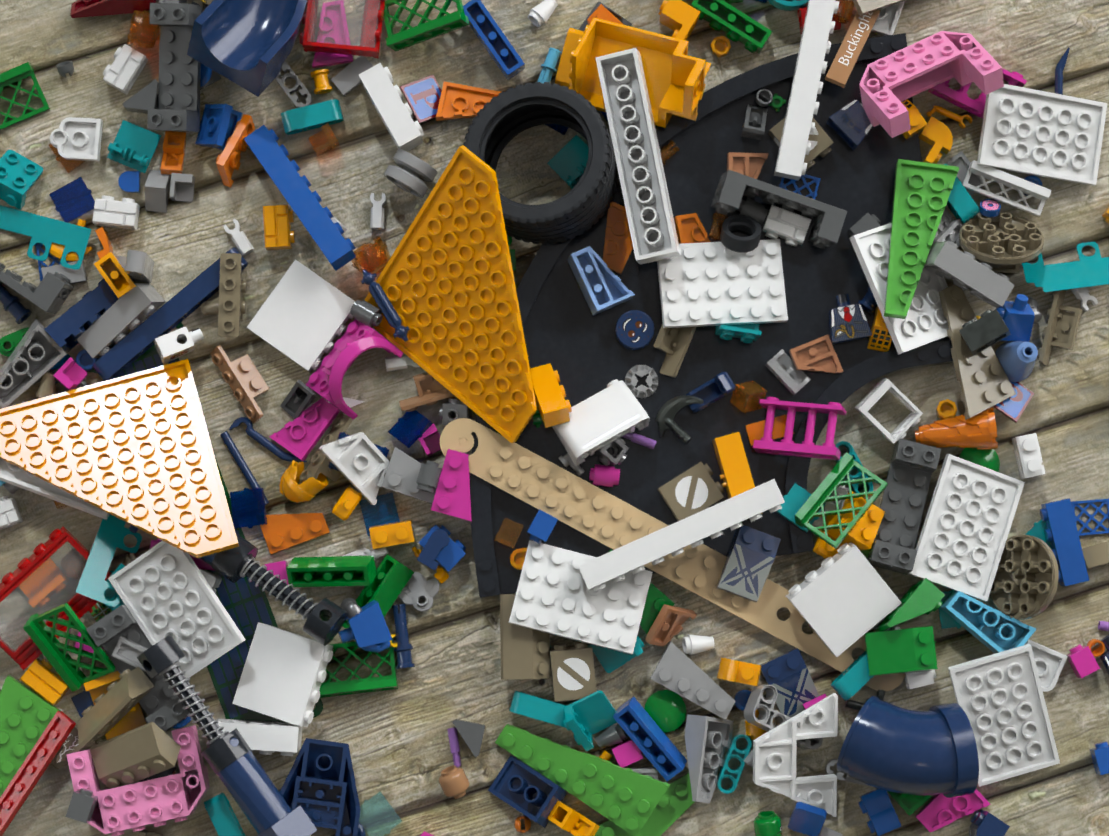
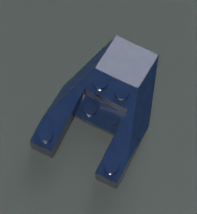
M306 738L279 793L291 810L301 805L314 826L336 829L335 836H358L361 809L349 744Z

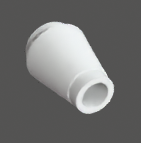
M544 0L530 10L529 20L537 27L545 25L558 6L555 0Z
M688 634L687 637L682 639L684 654L694 655L714 649V638Z

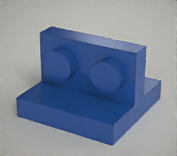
M205 104L200 131L198 132L195 144L223 151L227 139L235 131L237 121L241 120L242 113L233 110V106L228 104Z

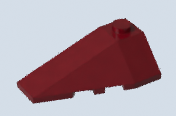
M77 0L71 5L70 16L72 18L139 13L144 10H150V3H156L157 0Z

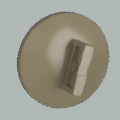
M1002 212L995 216L999 217V222H992V217L980 214L979 217L969 220L961 227L959 243L962 249L973 254L979 263L984 262L990 265L995 273H1019L1020 263L1036 258L1043 250L1044 237L1037 228V224L1012 216L1008 212Z
M1016 535L1006 540L989 594L993 604L999 611L1011 618L1025 620L1038 616L1049 606L1056 593L1059 579L1058 564L1051 548L1040 538L1030 535Z

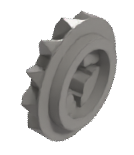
M636 365L627 372L625 384L635 397L646 398L656 391L658 376L651 367ZM635 374L641 378L648 375L645 381L648 388L644 385L635 388L638 382Z

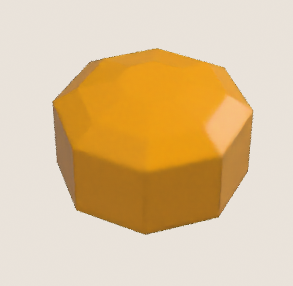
M718 36L713 39L710 48L712 54L717 57L727 56L731 45L729 39L724 36Z
M949 399L940 401L936 408L938 418L942 420L954 418L957 413L955 402Z

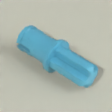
M549 48L545 62L541 64L542 70L537 82L550 83L553 73L557 71L555 68L562 53L560 50Z

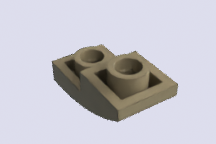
M1109 541L1082 549L1087 570L1109 564Z

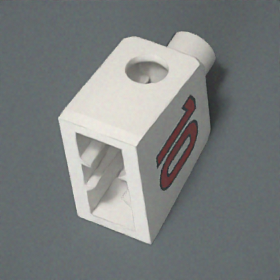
M183 327L155 338V348L164 365L192 352L195 347L194 343L203 340L204 336L200 328L188 332V329ZM184 340L186 343L179 344L177 341Z

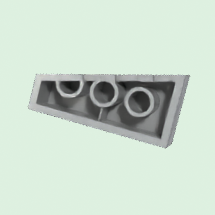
M952 241L932 243L924 268L931 266L936 269V275L947 279L952 278L954 279V285L965 290L970 288V294L994 307H1003L1014 287V284L1009 282V277L1002 273L997 274L993 272L990 265L974 260L975 256L966 251L963 253L957 249L958 245Z
M135 283L136 287L120 297L77 339L92 358H101L166 302L150 283Z
M35 319L0 370L1 408L9 406L67 354L66 350L62 349L37 319Z
M395 447L381 487L429 504L433 503L436 489H434L433 493L417 489L418 484L416 481L421 463Z
M671 641L668 643L650 679L726 720L735 700Z

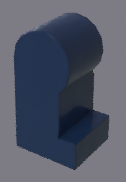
M443 530L434 531L417 560L436 571L440 564L435 560L441 550L449 544V535Z

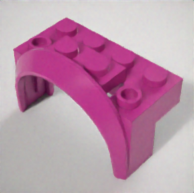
M354 319L348 325L342 337L335 342L330 353L324 357L318 369L310 376L306 386L354 420L358 415L347 406L342 396V380L346 371L358 355L366 350L383 348L389 354L392 352L400 358L403 352L376 330Z

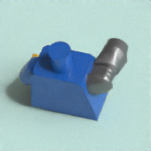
M1017 294L1014 302L1005 301L1003 307L997 308L1011 334L1002 340L1029 342L1033 324L1038 323L1042 318V313L1038 310V302L1031 296Z
M346 598L342 601L340 607L348 612L346 621L349 628L338 632L342 643L354 639L355 644L359 648L376 653L389 647L398 646V643H392V638L396 637V635L390 634L376 600L369 602L362 608L353 598Z

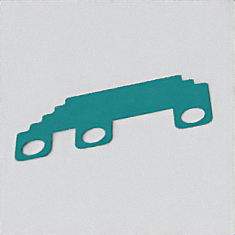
M1086 242L1077 245L1080 261L1044 265L1042 254L1040 253L1036 263L1024 262L1022 267L1027 283H1034L1035 287H1042L1044 292L1109 284V257L1101 258L1099 246L1096 242ZM1087 245L1092 246L1095 249V254L1085 256L1082 253V248Z

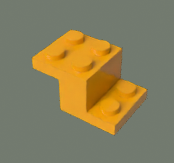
M664 0L659 8V22L674 31L671 37L687 41L699 20L700 11L682 0Z
M862 497L853 498L854 508L863 507L866 504V499ZM845 499L842 509L852 508L851 500ZM872 504L836 549L818 537L813 552L826 559L833 557L838 553L839 547L850 542L856 545L860 551L871 549L885 511ZM840 514L841 524L850 523L853 520V514ZM837 515L826 516V526L839 524ZM840 529L827 530L828 537L836 541L840 536Z

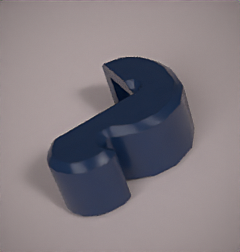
M724 371L686 394L698 397L704 401L703 404L695 403L689 405L693 413L705 409L735 390L736 386L729 374Z

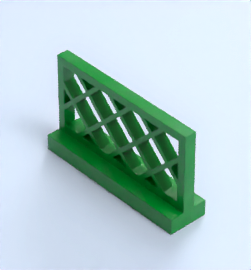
M408 0L385 1L384 21L388 38H385L386 44L396 52L470 25L468 17L464 13L462 0H446L442 9L435 6L437 0H432L430 3L426 0H417L412 10L406 7ZM452 1L455 2L458 11L453 13L446 12ZM422 2L429 5L423 16L417 13ZM397 4L399 8L393 17L389 14L388 7ZM433 8L439 10L440 12L436 19H428ZM403 9L410 11L405 23L398 19ZM414 15L421 17L418 26L412 27L409 25ZM396 22L403 24L400 32L393 34V27Z
M24 63L0 74V98L11 102L7 113L0 111V114L5 115L3 124L0 125V130L50 109L31 63ZM30 76L34 83L31 92L20 88L23 79ZM11 86L16 88L12 100L1 96L4 87ZM35 88L37 89L39 95L34 93ZM19 90L30 94L26 106L15 102ZM32 96L41 98L44 107L37 110L30 108L29 104ZM13 104L24 107L22 116L16 118L9 115Z
M846 452L795 514V523L800 527L804 526L836 549L888 486V483L853 460V456ZM856 468L862 473V479L850 480L849 473ZM866 482H876L880 487L876 491L867 492ZM863 483L864 492L852 494L851 484ZM848 485L849 494L837 496L836 489L839 486ZM865 497L866 504L863 507L854 508L853 498ZM838 500H851L852 508L839 510ZM828 501H835L837 510L824 512L823 505ZM840 514H853V520L850 523L841 524ZM837 515L839 524L826 526L825 516ZM814 517H822L824 526L814 527L809 522ZM839 528L840 536L836 541L828 537L827 530Z
M68 603L40 615L38 613L31 615L23 627L72 692L78 690L84 683L111 673L116 668L103 649L97 647L87 632V628ZM64 611L69 617V621L58 618L59 613ZM43 620L53 622V627H48ZM57 623L67 626V632L57 630ZM71 628L79 630L81 637L70 634ZM55 635L66 638L65 644L60 643ZM69 640L79 642V648L69 646ZM83 645L91 646L94 652L91 653L83 650ZM68 651L78 654L77 660L72 659ZM81 657L91 658L92 664L81 662ZM96 660L103 662L106 668L95 666ZM80 667L90 670V675L85 676Z
M355 642L330 644L333 645V655L341 648L347 650L349 654L343 662L332 656L340 665L333 674L326 669L330 678L326 683H321L319 690L320 698L398 689L394 647H389V652L385 657L376 652H369L362 660L354 653L358 649ZM372 653L382 659L375 669L366 663ZM352 655L361 662L354 672L344 665ZM386 662L391 666L392 675L382 676L377 670ZM364 664L373 672L368 678L362 679L356 673ZM342 667L351 673L346 681H340L335 677Z

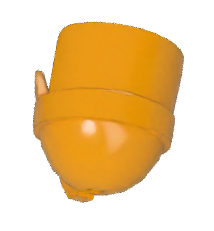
M293 460L281 477L280 493L292 502L310 501L328 485L327 477L320 473L317 479L310 477L298 485L300 475L304 471V462L298 463Z

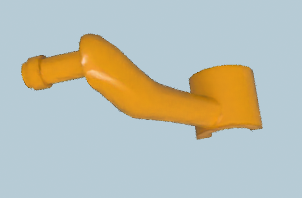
M934 105L933 109L926 113L930 117L933 113L938 112L941 115L958 121L959 126L963 129L966 128L963 119H967L970 124L972 123L970 115L960 116L937 105Z
M416 547L412 548V551L415 552L414 555L419 557L422 550ZM438 566L434 577L442 584L449 578V574Z

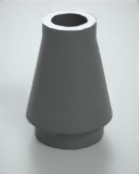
M613 724L596 737L595 741L598 747L602 749L607 746L623 743L628 738V735L619 724Z

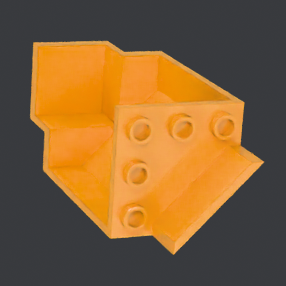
M593 18L590 25H586L584 31L569 28L555 84L566 86L570 90L573 89L577 94L584 96L585 100L587 99L596 110L606 112L596 57L637 48L641 54L654 123L656 126L666 128L672 115L696 121L698 102L702 100L706 85L704 81L710 70L711 63L706 62L704 59L688 56L689 41Z

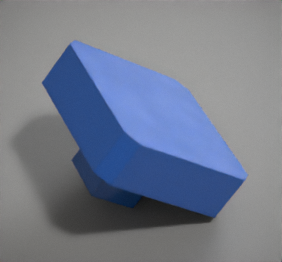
M797 802L789 819L788 828L808 836H819L826 820L827 812L824 809L803 802Z

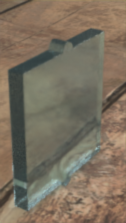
M381 791L371 799L365 800L364 804L360 806L359 823L369 836L390 834V830L402 822Z

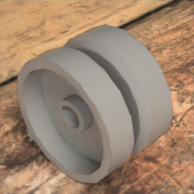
M398 149L393 157L394 162L398 166L389 165L383 175L402 190L423 198L428 190L427 185L423 181L433 182L437 171L418 157Z

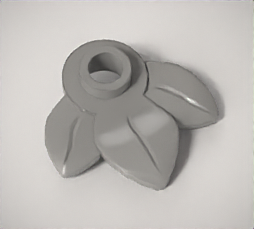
M414 572L408 581V586L404 587L399 594V598L404 604L413 605L420 612L428 611L433 605V598L439 592V583L436 578L426 581L422 574ZM420 598H426V602L420 604L419 600Z

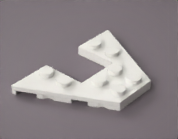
M836 693L829 695L753 740V782L755 784L769 788L778 794L788 796L797 802H803L824 809L833 817H836L837 776L835 774L796 777L797 740L837 736L838 695Z

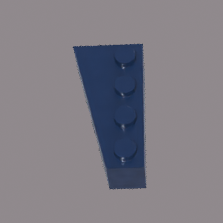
M103 278L98 283V287L93 291L87 292L79 302L48 325L45 331L62 349L70 352L79 344L77 339L119 298Z

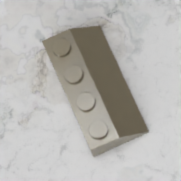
M500 594L501 680L550 679L549 633L510 624L509 619L516 594Z
M139 667L133 670H125L119 676L120 680L118 682L115 681L107 687L108 692L106 694L103 693L94 700L96 703L94 706L91 705L82 712L83 717L77 722L78 741L81 749L106 735L155 687Z
M152 721L94 745L90 748L98 779L111 789L135 783L175 767L181 746Z

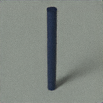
M225 431L220 434L261 506L264 507L269 504L267 497L229 433Z

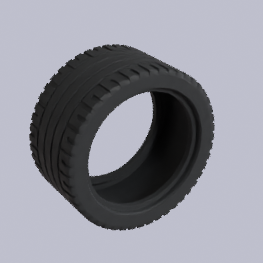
M525 83V85L520 84L515 88L507 89L506 92L499 93V96L493 97L489 103L487 102L484 105L483 109L479 110L477 117H474L472 125L468 128L463 145L495 171L499 157L506 145L519 133L534 126L543 124L562 125L575 130L588 141L589 156L583 176L576 186L563 197L546 204L526 205L514 202L499 193L507 235L519 241L523 240V242H532L538 245L539 243L542 245L562 243L567 241V239L571 240L577 235H582L584 231L591 229V226L595 225L599 218L605 215L604 212L609 209L610 202L612 203L614 194H616L619 174L612 139L596 108L587 99L585 100L584 96L577 94L573 89L570 90L566 86H560L555 83Z

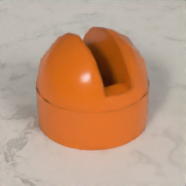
M1092 639L1087 643L1093 656L1098 657L1104 653L1105 645L1102 641Z
M525 815L517 817L514 822L515 829L520 833L529 831L531 820ZM520 819L525 820V830H521Z

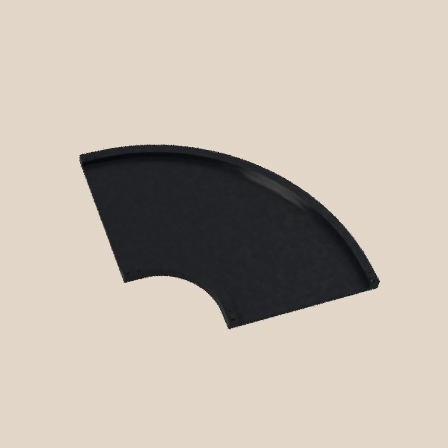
M906 33L868 38L844 88L825 80L842 43L832 44L829 54L825 53L824 61L827 62L825 74H821L820 77L823 87L821 94H817L816 102H819L817 115L813 114V118L834 143L830 147L832 151L823 158L821 156L817 157L814 160L816 164L807 170L805 174L821 178L815 200L846 210L847 214L838 242L830 247H825V249L815 247L813 242L808 241L815 217L811 219L802 245L797 244V247L785 243L786 239L777 238L780 239L788 321L760 323L759 331H762L757 341L743 343L740 342V338L732 337V340L720 339V335H715L716 326L696 327L676 378L660 373V369L667 353L654 347L663 324L657 261L640 265L635 259L633 249L621 275L614 271L612 272L635 295L630 300L593 316L567 258L572 253L590 246L603 260L608 210L604 212L605 215L599 218L595 225L591 226V229L584 231L582 235H577L574 239H567V241L562 243L541 245L516 290L530 369L551 363L553 371H558L560 378L559 386L563 385L566 393L564 399L569 400L571 407L607 388V384L615 379H618V381L623 380L625 383L627 372L636 365H647L654 369L658 376L657 389L651 396L646 398L636 397L650 417L649 425L640 431L635 427L633 432L656 440L654 449L620 437L625 441V445L629 449L625 453L627 457L620 465H614L615 468L620 469L618 486L613 485V487L595 485L596 487L661 522L671 525L678 521L659 493L658 488L700 462L703 465L708 464L713 472V475H711L715 483L718 481L722 486L724 482L723 479H720L721 471L712 441L715 438L739 432L755 487L775 479L782 497L788 494L794 483L807 491L811 458L757 453L753 446H751L745 425L766 420L767 409L761 406L759 403L760 399L776 397L779 401L826 405L829 402L842 404L856 390L882 376L902 370L953 363L951 354L952 342L948 336L899 355L893 341H891L889 351L887 352L867 349L869 338L832 344L844 372L837 374L803 371L811 380L794 396L765 366L781 349L791 358L790 349L825 335H829L830 338L829 311L833 308H838L836 296L848 294L850 305H854L859 300L862 301L868 292V281L850 241L851 236L847 231L867 213L870 215L874 214L880 220V226L892 222L896 162L898 159L922 162L918 133H916L907 140L903 134L892 138L879 124L870 128L863 140L853 151L826 122L830 116L852 101L858 100L862 104L859 84L867 65L907 47ZM798 53L756 67L704 92L702 100L698 102L696 121L672 115L666 128L655 125L673 218L679 215L696 213L708 234L710 242H721L720 234L724 220L740 213L735 210L732 213L723 215L715 211L716 208L711 207L720 177L727 171V153H768V158L765 160L757 180L779 187L782 177L774 176L779 147L768 135V132L786 117ZM768 89L773 97L775 93H778V96L786 100V104L782 105L779 112H776V109H773L771 105L762 107L768 109L762 140L741 136L747 105L760 107L756 104L755 100L759 90ZM912 97L908 98V100H909L911 103H913V98H912ZM784 178L783 183L786 184L791 180L789 178ZM805 178L807 183L812 181V179ZM619 179L613 202L625 207ZM802 179L795 181L798 188L805 185ZM815 182L809 185L812 192H814L816 188ZM793 184L786 186L789 191L793 192L796 190ZM806 187L800 190L803 196L810 194ZM743 195L742 199L746 201L747 197ZM756 196L755 198H750L764 205L765 208L768 210H770L772 206L770 204L762 202V198ZM774 203L773 206H776V207H779V208L782 209V205H779V204H777V203ZM794 210L793 213L801 215L802 212ZM766 216V218H765L763 224L760 225V226H761V230H762L763 227H764V224H765V221H766V219H767V216ZM741 230L731 231V233L734 234V235H736V236H740V237H748V236H751V234H749V233H747V232H745V231H741ZM761 231L760 240L772 239L765 236L766 232ZM631 310H639L646 313L654 323V335L651 342L640 350H630L623 347L618 342L615 334L618 319L621 315ZM863 310L871 330L875 311L873 314H870ZM724 371L729 374L736 386L733 392L697 413H693L689 405H687L675 416L674 421L683 430L687 431L688 435L692 438L688 444L681 441L678 435L671 429H666L664 436L659 437L658 421L655 420L659 410L667 401L677 396L686 395ZM635 374V376L637 377L636 379L638 380L635 388H637L640 385H644L648 388L647 383L645 382L648 375L643 376L641 378ZM776 409L775 417L786 415L788 410ZM796 411L794 434L792 437V441L796 444H802V441L805 439L808 412ZM817 413L813 436V443L815 445L828 421L829 414ZM476 414V422L500 434ZM532 417L515 443L578 476L570 465L565 467L559 460L561 455L563 457L568 452L553 427L545 428L542 420L540 427L536 428ZM475 433L473 434L474 445L471 454L476 451L478 446V438ZM783 437V438L776 439V440H773V441H774V442H781V440L784 439V437ZM608 448L606 450L609 454H613V450L611 448ZM596 451L592 456L589 454V456L584 458L585 462L581 463L580 467L585 472L578 476L593 484V481L589 480L590 468H594L595 464L604 465L598 460L599 456L596 454ZM470 473L471 532L479 597L516 593L522 570H518L511 565L510 556L514 550L528 547L530 535L527 531L539 509ZM722 486L724 490L722 495L724 497L709 507H712L728 499L725 487ZM769 510L762 512L763 517L752 522L750 519L742 521V524L781 539L776 556L813 551L812 532L808 530L806 533L776 511L770 513ZM559 520L547 542H541L593 557L602 556L611 549ZM729 527L722 530L723 535L711 539L708 536L702 539L704 545L727 557L735 530L731 531ZM645 567V570L653 572L652 574L656 573Z

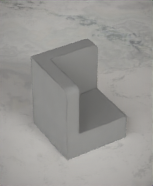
M171 174L170 199L172 201L193 202L195 186L193 174Z

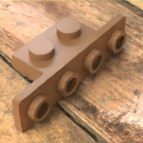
M221 345L215 347L210 353L213 363L222 372L224 381L230 385L234 397L237 401H240L246 416L253 423L258 422L263 417V413L254 398L267 392L269 387L248 354L231 362Z
M425 372L413 376L419 395L401 400L399 403L401 411L406 410L410 412L416 410L418 406L425 404L428 406L434 405L438 400L456 398V396Z

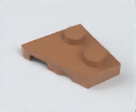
M729 152L727 153V171L731 170L757 179L765 160L768 158V153Z
M829 335L789 350L796 370L837 374L844 372Z
M664 604L645 640L648 644L664 647L671 641L673 636L683 630L681 625L689 618L695 619L697 614L693 610Z

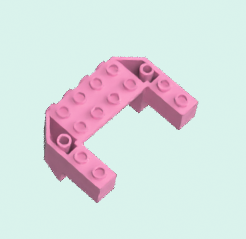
M940 31L868 64L859 84L862 106L872 126L875 127L880 124L893 138L911 130L909 112L901 103L902 101L952 78H955L961 86L974 82L987 95L1004 87L1002 67L971 34Z
M196 725L171 731L173 740L181 746L177 758L180 769L179 773L116 788L100 790L90 749L67 754L74 791H80L81 788L93 791V795L98 797L88 824L104 834L111 833L112 836L125 834L124 830L132 828L133 832L146 829L145 825L148 824L158 827L166 825V820L174 819L175 822L187 820V816L194 813L210 787L207 766H204Z

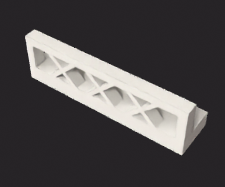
M975 160L970 163L962 183L966 189L1040 216L1045 201L1049 198L1052 190L991 166L977 165L978 161ZM971 173L978 175L983 184L978 186L968 184ZM992 182L999 183L1002 191L994 194L990 192L987 184ZM1012 189L1017 190L1021 199L1012 201L1009 199L1007 192ZM1030 197L1040 199L1037 210L1030 208L1026 199Z

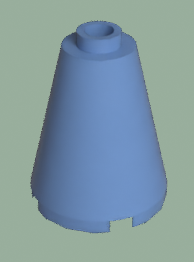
M1008 341L1000 345L995 354L1009 381L1020 382L1032 373L1038 350L1031 342Z

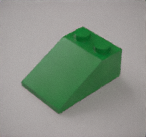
M927 578L913 584L900 599L902 603L889 613L874 631H885L923 614L928 615L932 611L935 612L942 605L941 599L945 594Z
M933 626L864 634L869 676L924 672L938 669Z

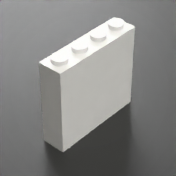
M295 259L247 328L305 370L311 372L312 369L316 370L322 362L320 358L324 352L328 354L332 349L334 338L342 335L346 329L344 324L349 318L353 319L350 311L355 301Z
M851 542L839 547L837 554L826 558L818 570L809 572L805 576L806 580L800 585L796 584L788 591L789 594L786 595L787 599L836 657L902 603L857 546Z
M258 622L232 704L297 726L308 727L313 720L314 705L320 698L319 690L321 683L324 682L327 675V664L333 656V645L327 644L324 646L317 640Z

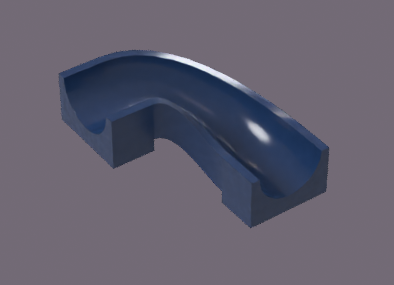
M213 0L194 21L187 55L259 97L280 73L283 62L289 56L296 42L307 0Z

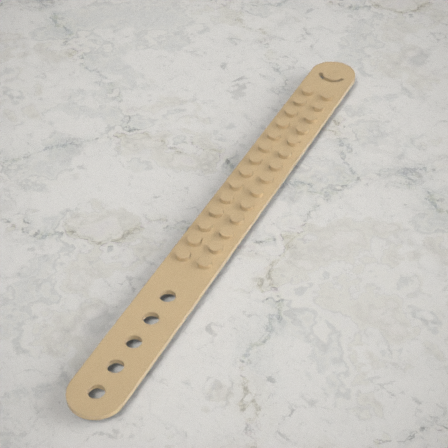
M467 418L453 420L445 426L441 433L440 448L446 457L448 449L462 453L470 451L474 445V438L471 433L474 432L478 438V446L476 451L468 456L470 473L527 504L544 511L613 550L669 526L517 443L509 442L502 435L474 420ZM690 544L683 548L684 552L672 557L670 553L663 556L665 560L656 565L650 562L644 565V567L789 645L798 648L841 673L855 661L852 658V651L855 648H861L864 652L866 651L865 635L836 657L814 631L811 634H805L802 631V624L805 622V619L786 597L789 594V590L769 579H766L757 602L717 588L727 557L704 544L694 548ZM782 607L787 608L790 613L789 618L785 621H781L777 617V611ZM906 674L875 675L865 685L876 691L878 689L891 691L903 682Z

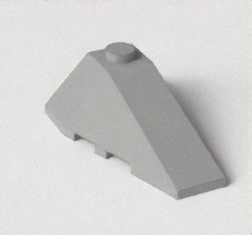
M687 714L685 743L692 800L695 802L710 804L718 781L716 774L719 766L723 767L725 761L722 759L725 748L729 749L731 744L734 721Z

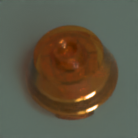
M145 9L143 11L134 10L130 21L131 26L127 36V45L134 47L135 50L153 48L156 40L159 41L160 28L157 25L150 24V13Z
M380 236L374 237L373 243H364L354 251L356 258L351 260L352 266L361 273L365 269L372 274H378L383 271L391 258L386 241L383 242Z

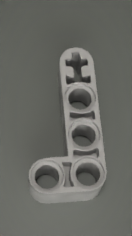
M128 250L127 257L115 256L125 269L124 272L132 281L152 282L155 262L147 253Z
M758 685L752 689L744 709V718L747 722L768 732L789 720L790 717L773 709L778 696L777 690L773 685ZM764 690L766 691V698H765V699L763 698V691H764ZM756 709L759 712L758 718L755 717ZM774 718H775V720H776V726H775V727L773 726V723H772ZM823 739L797 740V747L801 749H818L822 745Z

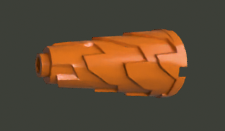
M990 407L965 420L964 415H959L954 418L937 420L931 424L918 426L919 430H915L916 443L920 442V444L936 446L937 448L998 449L994 408Z

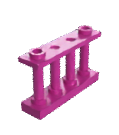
M1002 68L1003 79L1009 82L1008 85L1023 87L1026 84L1027 80L1023 79L1020 73L1014 71L1011 73ZM949 79L928 90L929 93L983 119L986 95L981 91L978 99L973 100L967 97L971 83L961 86L959 90L955 91L949 88Z
M776 397L760 399L759 403L763 408L767 409L763 438L761 440H754L753 449L757 453L840 460L841 452L834 445L837 415H846V410L840 403L829 402L826 405L779 401ZM776 409L788 410L784 439L781 442H774L771 439ZM796 411L808 412L805 439L802 441V444H796L792 441ZM817 413L829 414L826 440L823 446L813 443Z

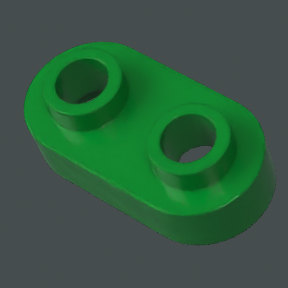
M23 328L0 339V353L10 357L29 328ZM7 342L11 343L10 349H5Z

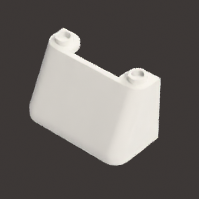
M615 379L608 383L607 388L571 407L572 412H569V422L552 427L575 466H578L585 462L584 458L589 456V454L592 456L595 451L629 432L633 433L635 427L639 431L647 427L650 417L624 381Z

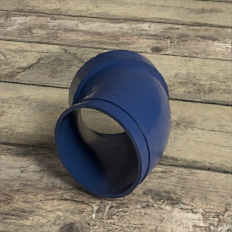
M872 696L863 705L848 731L838 757L837 770L848 774L851 778L885 791L908 795L943 794L947 798L974 793L979 778V759L970 721L965 711L957 703L932 706L928 711H914L897 707L880 700L876 696Z

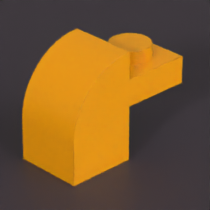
M932 116L919 135V139L932 146L923 162L937 164L942 156L940 151L947 154L951 150L953 143L950 129Z
M721 658L717 678L758 686L762 665Z
M560 801L556 802L547 817L548 820L574 836H595L600 828L599 825Z

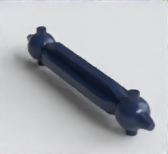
M363 269V280H361V283L369 285V292L389 325L395 329L393 336L395 338H402L405 342L408 341L407 333L410 329L408 326H402L399 315L382 287L375 282L376 273L372 274Z

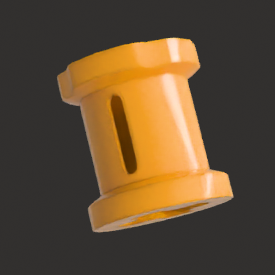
M320 69L310 73L315 84L314 94H325L333 90L328 80V69Z

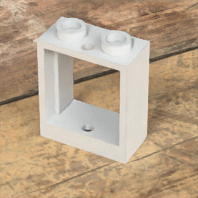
M884 377L854 407L893 444L900 438L904 439L906 436L905 432L910 427L916 426L921 420L920 416L923 414L890 380ZM888 390L911 411L891 434L868 412Z

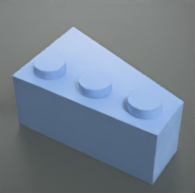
M590 246L572 253L567 258L593 316L624 303L635 295L631 290L629 291L621 282V279L607 267L608 265Z

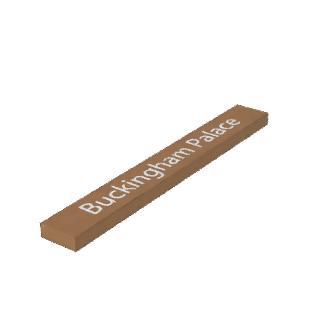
M882 9L859 16L858 12L856 13L825 80L843 88L845 87Z

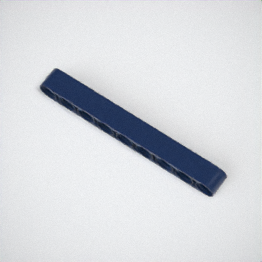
M234 247L226 253H239V251ZM243 256L241 272L248 266V262ZM220 258L93 364L92 368L103 381L117 377L155 345V338L168 334L198 309L202 303H205L219 291Z

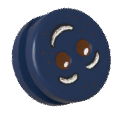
M628 311L621 315L617 321L615 328L616 338L623 347L630 350H640L651 342L654 335V323L649 315L642 311Z

